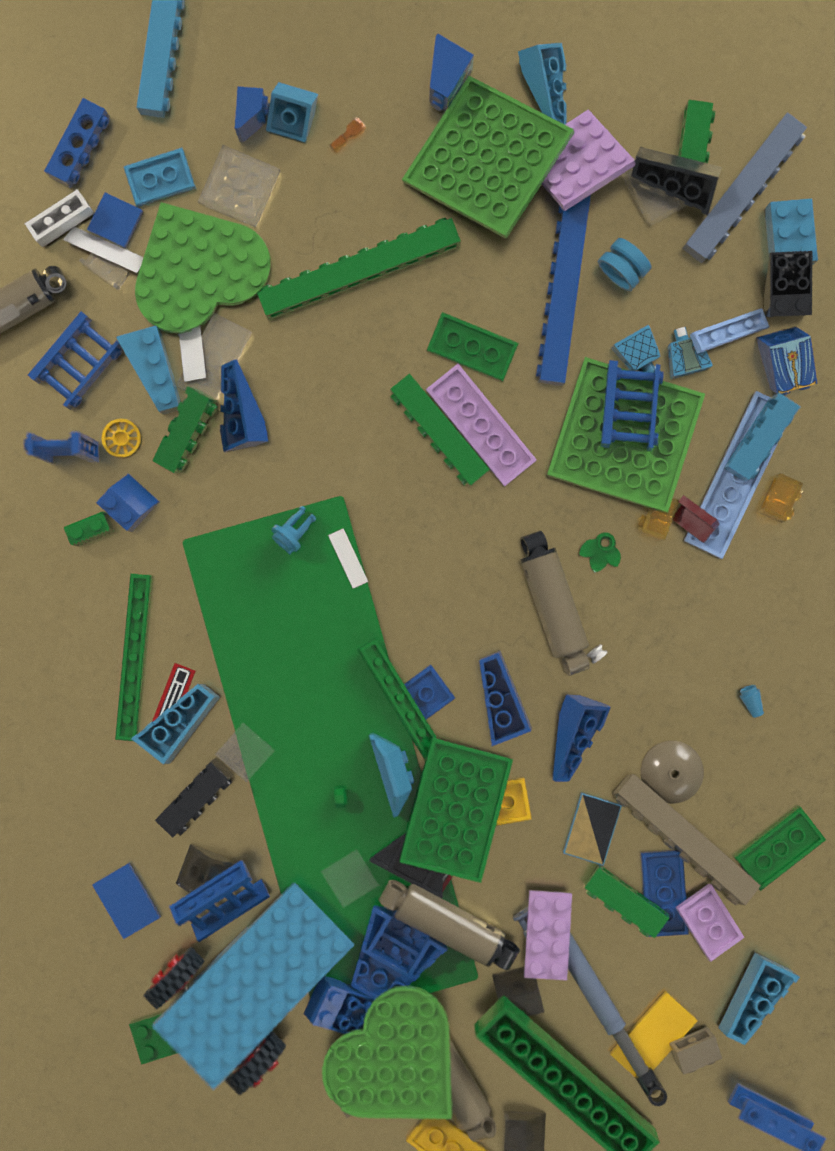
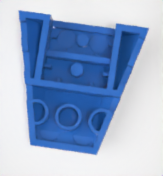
M382 906L373 907L351 987L374 1000L391 988L411 984L448 949L445 944L396 919V910H390Z

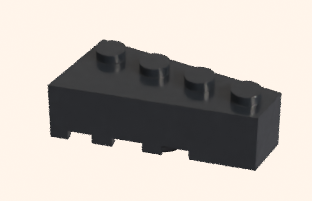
M640 147L635 158V166L631 176L655 189L659 188L665 191L666 195L672 198L676 197L690 207L694 206L700 209L701 213L708 216L722 167Z
M217 758L210 761L205 766L206 768L193 779V782L155 819L172 838L176 834L181 836L189 828L187 823L191 819L196 821L203 813L201 808L206 803L210 806L218 798L216 793L221 788L225 790L233 782L230 778L234 774Z

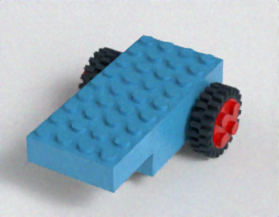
M293 882L188 986L189 980L205 962L192 947L180 957L177 954L173 956L167 963L168 968L164 972L162 970L158 971L151 980L153 984L144 993L143 997L157 1010L181 991L170 1003L169 1008L153 1023V1027L213 1090L225 1079V1082L238 1095H242L249 1088H256L262 1082V1076L267 1071L271 1072L279 1064L277 1060L283 1053V1050H285L286 1044L271 1030L354 944Z

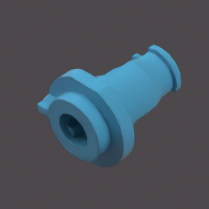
M300 506L299 511L292 515L282 527L274 525L271 529L274 533L272 536L273 540L286 550L288 554L299 550L301 546L298 540L308 530L310 524L316 521L315 516L311 514L297 531L292 527L305 513L306 508Z

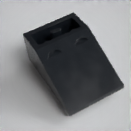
M813 251L769 253L764 293V314L766 317L812 315Z

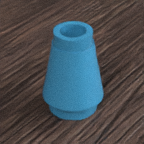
M756 685L742 688L740 690V698L752 717L756 718L763 715L760 689H757Z

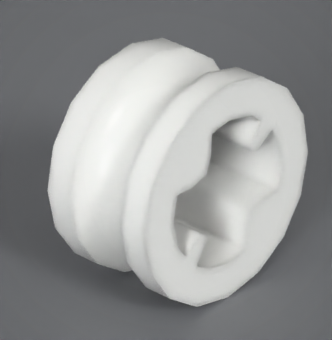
M600 644L591 650L587 657H591V662L594 664L604 657L607 651L602 650V645Z

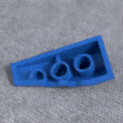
M232 360L222 365L221 392L224 394V405L220 406V412H224L223 424H220V435L223 452L255 447L268 442L264 418L238 360Z
M566 695L559 713L553 780L555 782L570 781L582 762V753L593 744L590 740L597 730L600 732L611 708L609 705L580 695Z

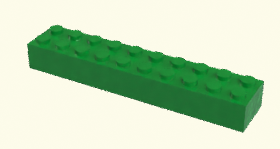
M504 995L474 1024L475 1037L606 1151H652L660 1143L654 1126Z

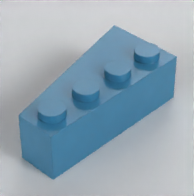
M152 326L117 336L118 342L157 410L162 415L178 411L177 407L181 401L161 330L157 326Z
M777 393L769 398L724 469L744 482L750 479L753 480L760 471L759 465L762 461L765 462L771 454V448L781 439L783 431L792 422L794 415L801 406L781 393Z
M197 684L173 706L165 710L162 715L149 723L145 729L131 739L163 765L171 764L219 700L220 696L205 684Z
M754 953L718 1028L727 1037L745 1045L762 1025V1020L768 1013H772L775 1009V1004L781 997H785L789 992L788 988L793 982L796 983L800 976L791 969Z

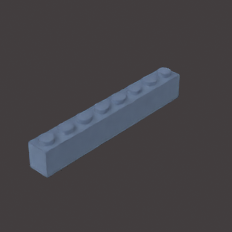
M787 112L682 249L700 263H703L706 258L710 261L717 252L715 246L718 242L723 244L730 235L727 232L731 226L735 228L742 219L740 216L742 211H748L755 201L752 198L755 194L761 195L768 186L765 181L769 177L771 179L775 177L780 170L778 167L781 161L785 163L793 153L790 150L795 144L798 147L805 138L803 132L807 127Z

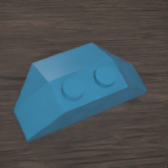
M370 733L369 738L393 817L399 815L412 790L411 784L415 783L412 772H407L405 766L406 763H409L405 750L401 751L400 746L375 733Z

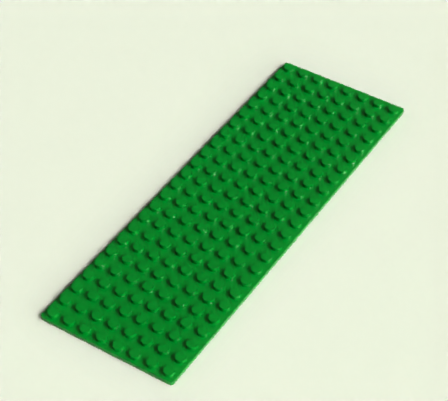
M337 496L303 506L306 508L305 513L292 527L297 531L311 514L315 516L316 521L310 524L308 530L298 540L301 546L299 550L288 554L286 550L273 540L272 536L274 533L271 529L274 525L282 527L292 515L299 511V507L183 540L182 544L280 893L282 894L294 882L352 941L354 946L325 975L351 986L373 907H384L380 903L379 898L390 880L398 881L406 888L411 885L408 881L375 865L369 860L381 849L407 832L422 773L410 735L357 650L376 638L389 659L368 582L352 588L328 536L344 529L364 571L345 500L342 496ZM370 733H375L400 746L401 751L405 750L409 763H406L405 766L407 772H412L415 783L411 784L412 790L399 815L393 817L369 738ZM335 788H345L348 798L345 808L335 807ZM450 880L443 891L442 899L459 908L452 880ZM446 945L447 951L441 954L430 967H427L408 986L418 987L433 993L478 979V972L473 959ZM316 985L308 992L310 998L314 992Z

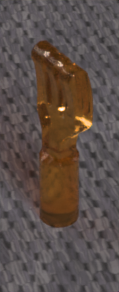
M358 117L347 125L346 132L330 144L331 149L336 151L349 137H355L365 129L366 125Z

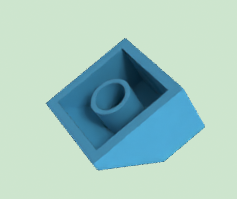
M278 82L271 93L266 131L306 142L314 118L318 94Z

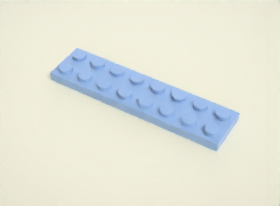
M758 391L754 392L700 505L703 510L716 518L720 524L705 543H702L689 532L684 539V542L720 559H723L777 444L773 445L770 450V456L759 465L760 471L753 480L750 479L744 482L724 469L768 399L771 398Z

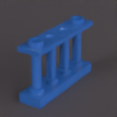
M82 311L28 374L37 383L41 381L47 382L67 400L63 405L70 410L76 408L82 402L81 397L111 361L118 359L122 354L120 343L116 340L112 345L90 327L92 320ZM81 333L88 335L107 351L99 361L77 343L76 339ZM68 349H72L94 367L86 377L63 359V355ZM54 365H59L80 383L73 393L50 375V370Z
M609 360L601 447L609 448L611 442H615V440L648 443L647 451L649 452L652 451L653 446H657L658 433H655L658 388L659 384L663 383L664 372L660 371L661 364H656L654 373L621 370V368H618V361ZM622 378L653 381L652 393L620 391L619 388H616V380ZM618 399L651 402L650 414L618 411V409H614V401H618ZM617 420L649 422L648 435L616 432V430L612 429V423Z
M71 432V438H68V440H46L33 433H27V438L24 439V449L27 455L47 463H53V456H77L90 463L99 462V442L81 432Z
M241 860L169 907L178 926L183 925L187 921L192 923L191 926L196 939L200 942L268 899L270 895L262 879L254 884L250 882L252 878L246 864ZM243 886L245 890L235 896L233 892ZM224 898L228 900L218 907L215 905ZM206 909L209 911V913H207L203 917H197L198 914L202 913Z
M739 1083L736 1084L728 1103L741 1110L738 1116L740 1120L801 1151L821 1150L826 1138L811 1130L814 1125L812 1120Z

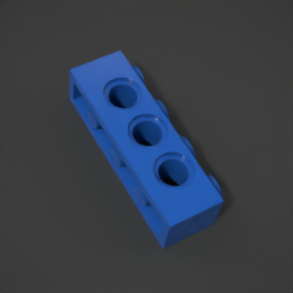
M82 98L44 170L50 178L69 188H72L73 184L78 182L80 171L83 165H87L92 148L97 146L102 129L108 126L109 115L104 108ZM87 123H93L90 129H84ZM83 141L81 147L75 148L76 142ZM73 159V163L70 166H65L67 160Z

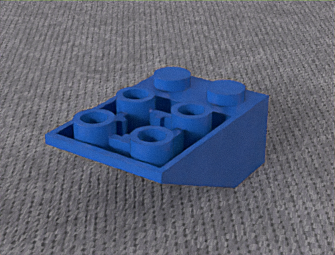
M324 976L317 983L303 1014L314 1026L345 1034L353 1030L363 1029L365 1016L374 999L342 981Z

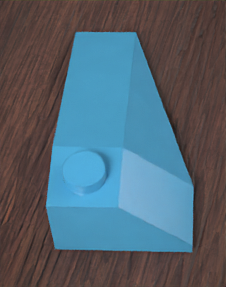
M562 43L540 44L518 51L522 73L541 112L564 125L567 124L566 102L563 100V91L566 90V83L563 82L566 61Z

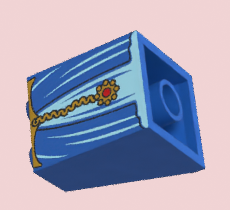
M437 34L435 37L429 102L435 109L446 112L473 70L474 55L440 34Z
M795 326L756 337L769 387L773 392L787 395L792 390H805L810 388L811 385L817 384L812 342L809 334Z

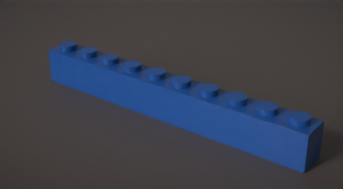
M591 195L566 211L560 205L558 208V213H562L561 221H557L555 230L559 237L558 242L554 241L552 254H556L555 262H551L550 274L553 275V280L548 283L547 288L550 302L545 304L544 315L548 317L547 324L543 323L541 336H545L544 344H540L538 356L542 357L541 365L537 364L536 377H539L538 383L558 386L565 384Z

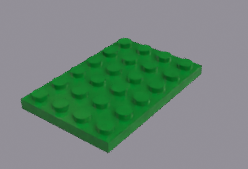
M431 738L399 862L481 883L513 759Z

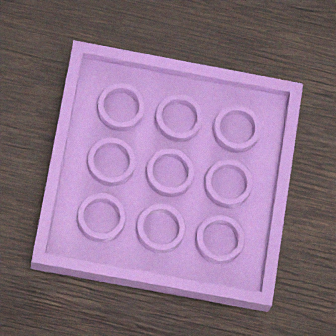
M589 110L565 124L574 129V135L542 183L564 211L635 166V160Z

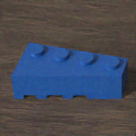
M501 651L481 658L479 663L491 744L495 746L530 732L532 726Z

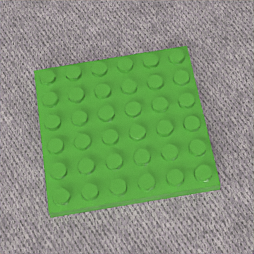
M468 76L407 170L402 181L507 239L574 135V129Z
M585 357L547 476L668 513L705 393L663 381L662 384H659L655 423V433H658L657 446H653L652 451L649 452L647 451L648 443L615 440V442H611L609 448L601 447L608 364ZM622 378L616 380V388H619L620 391L652 393L653 381ZM618 399V401H614V409L623 412L650 414L651 402ZM617 420L616 422L613 421L612 429L616 430V432L648 435L649 422Z

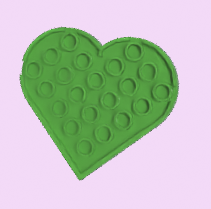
M161 202L135 284L137 305L145 319L151 325L157 326L158 329L169 333L190 332L192 329L202 324L204 325L212 317L218 304L225 306L240 305L258 295L257 292L261 291V288L267 284L271 272L268 248L263 239L247 226Z
M398 986L380 994L367 1011L363 1029L353 1030L339 1037L331 1045L325 1056L322 1067V1080L329 1098L341 1108L340 1110L359 1118L452 1119L450 1027L447 1014L441 1003L429 992L413 986Z

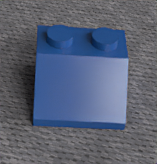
M237 87L235 131L240 142H245L266 123L270 103H268V96H265L263 88Z
M127 474L112 485L96 503L126 531L133 532L160 501L130 474Z

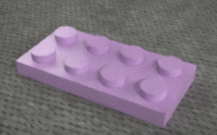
M529 890L524 965L525 978L567 980L572 893Z

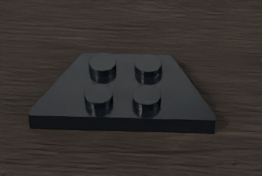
M406 832L370 858L369 861L442 899L443 873L399 862Z

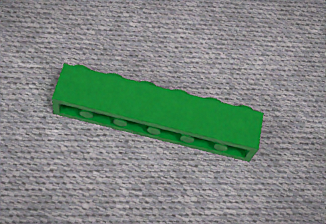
M410 373L390 389L392 393L390 398L397 406L402 405L405 409L403 413L410 422L414 420L419 426L416 428L424 438L427 436L432 441L430 444L432 449L437 454L439 452L442 453L445 457L444 463L450 470L454 468L459 475L456 477L464 486L467 484L471 487L489 472L490 469Z

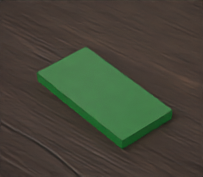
M442 312L426 352L503 382L519 343Z
M798 806L737 853L734 858L742 869L761 885L759 890L762 891L825 842L826 839L804 810Z

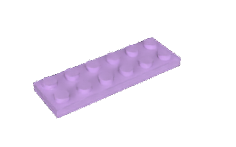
M456 364L426 389V392L504 487L537 461L459 364Z

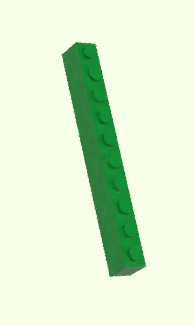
M441 218L435 221L434 225L429 227L427 225L420 226L416 229V232L411 234L405 232L390 242L388 240L381 241L377 244V247L372 249L366 247L351 257L350 255L340 257L338 262L321 264L319 269L312 272L311 270H305L299 274V277L282 279L280 284L275 286L266 285L257 294L264 313L269 320L457 248L461 245V240L453 219Z

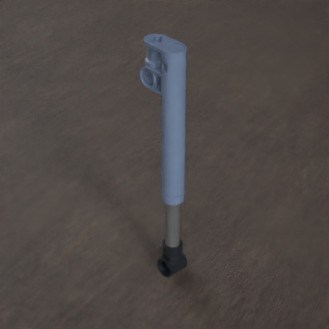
M528 907L513 917V920L518 921L524 930L525 938L527 932L525 918L527 919ZM570 933L569 972L600 1023L604 1026L606 1033L613 1035L636 1073L635 1078L650 1103L654 1106L664 1105L667 1101L665 1089L652 1068L648 1067L624 1029L625 1021L620 1016L611 998ZM654 1090H660L661 1094L658 1097H651Z

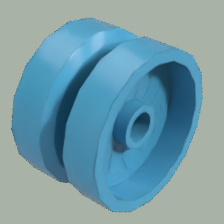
M617 238L610 247L611 252H605L599 258L598 265L616 285L631 292L639 283L638 277L644 278L652 266L647 257L635 245L623 238Z

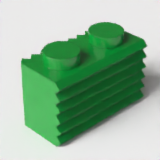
M102 511L64 527L70 545L79 547V545H83L87 541L90 542L95 540V538L98 539L103 535L106 536L110 532L113 533L114 527L108 513Z

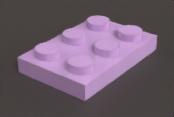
M707 884L675 907L709 961H713L744 938L711 884Z

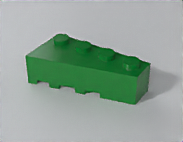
M187 386L184 392L188 395L187 398L181 401L177 407L178 417L171 420L167 431L170 434L163 437L152 460L172 473H179V471L182 472L188 463L186 460L187 456L196 449L198 445L196 440L199 434L203 435L208 426L206 422L209 416L212 417L218 408L216 405L218 400L197 388Z

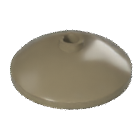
M664 741L655 745L647 752L642 761V782L666 803L675 804L690 799L697 793L703 781L704 768L701 758L693 748L679 741ZM673 770L678 771L677 777H672L671 773Z

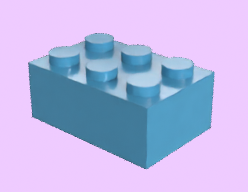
M812 198L770 202L764 209L768 252L813 251L812 265H814L818 261Z

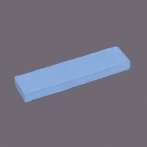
M760 308L690 334L697 354L763 331L770 326L763 309Z

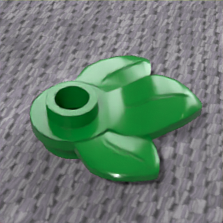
M607 532L599 534L596 539L587 540L579 551L580 556L590 557V566L595 573L603 570L608 563L618 567L621 560L620 551L615 547L616 540L612 534ZM603 539L608 540L609 544L607 547L602 546L601 541Z

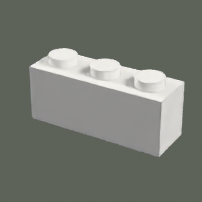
M77 189L26 222L25 225L36 242L44 247L93 215L94 212Z

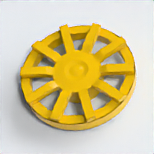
M115 419L109 422L102 432L103 447L109 454L118 458L133 455L141 443L142 437L138 427L127 419ZM120 422L125 423L123 430L120 428ZM114 424H116L117 427L116 431L110 428ZM129 424L133 426L132 430L126 432ZM107 431H110L113 436L106 437ZM136 431L137 437H130ZM106 440H113V443L107 446ZM130 440H137L136 445L131 444ZM117 445L116 452H112L110 449ZM126 445H129L133 449L130 452H128ZM121 447H123L125 454H119Z

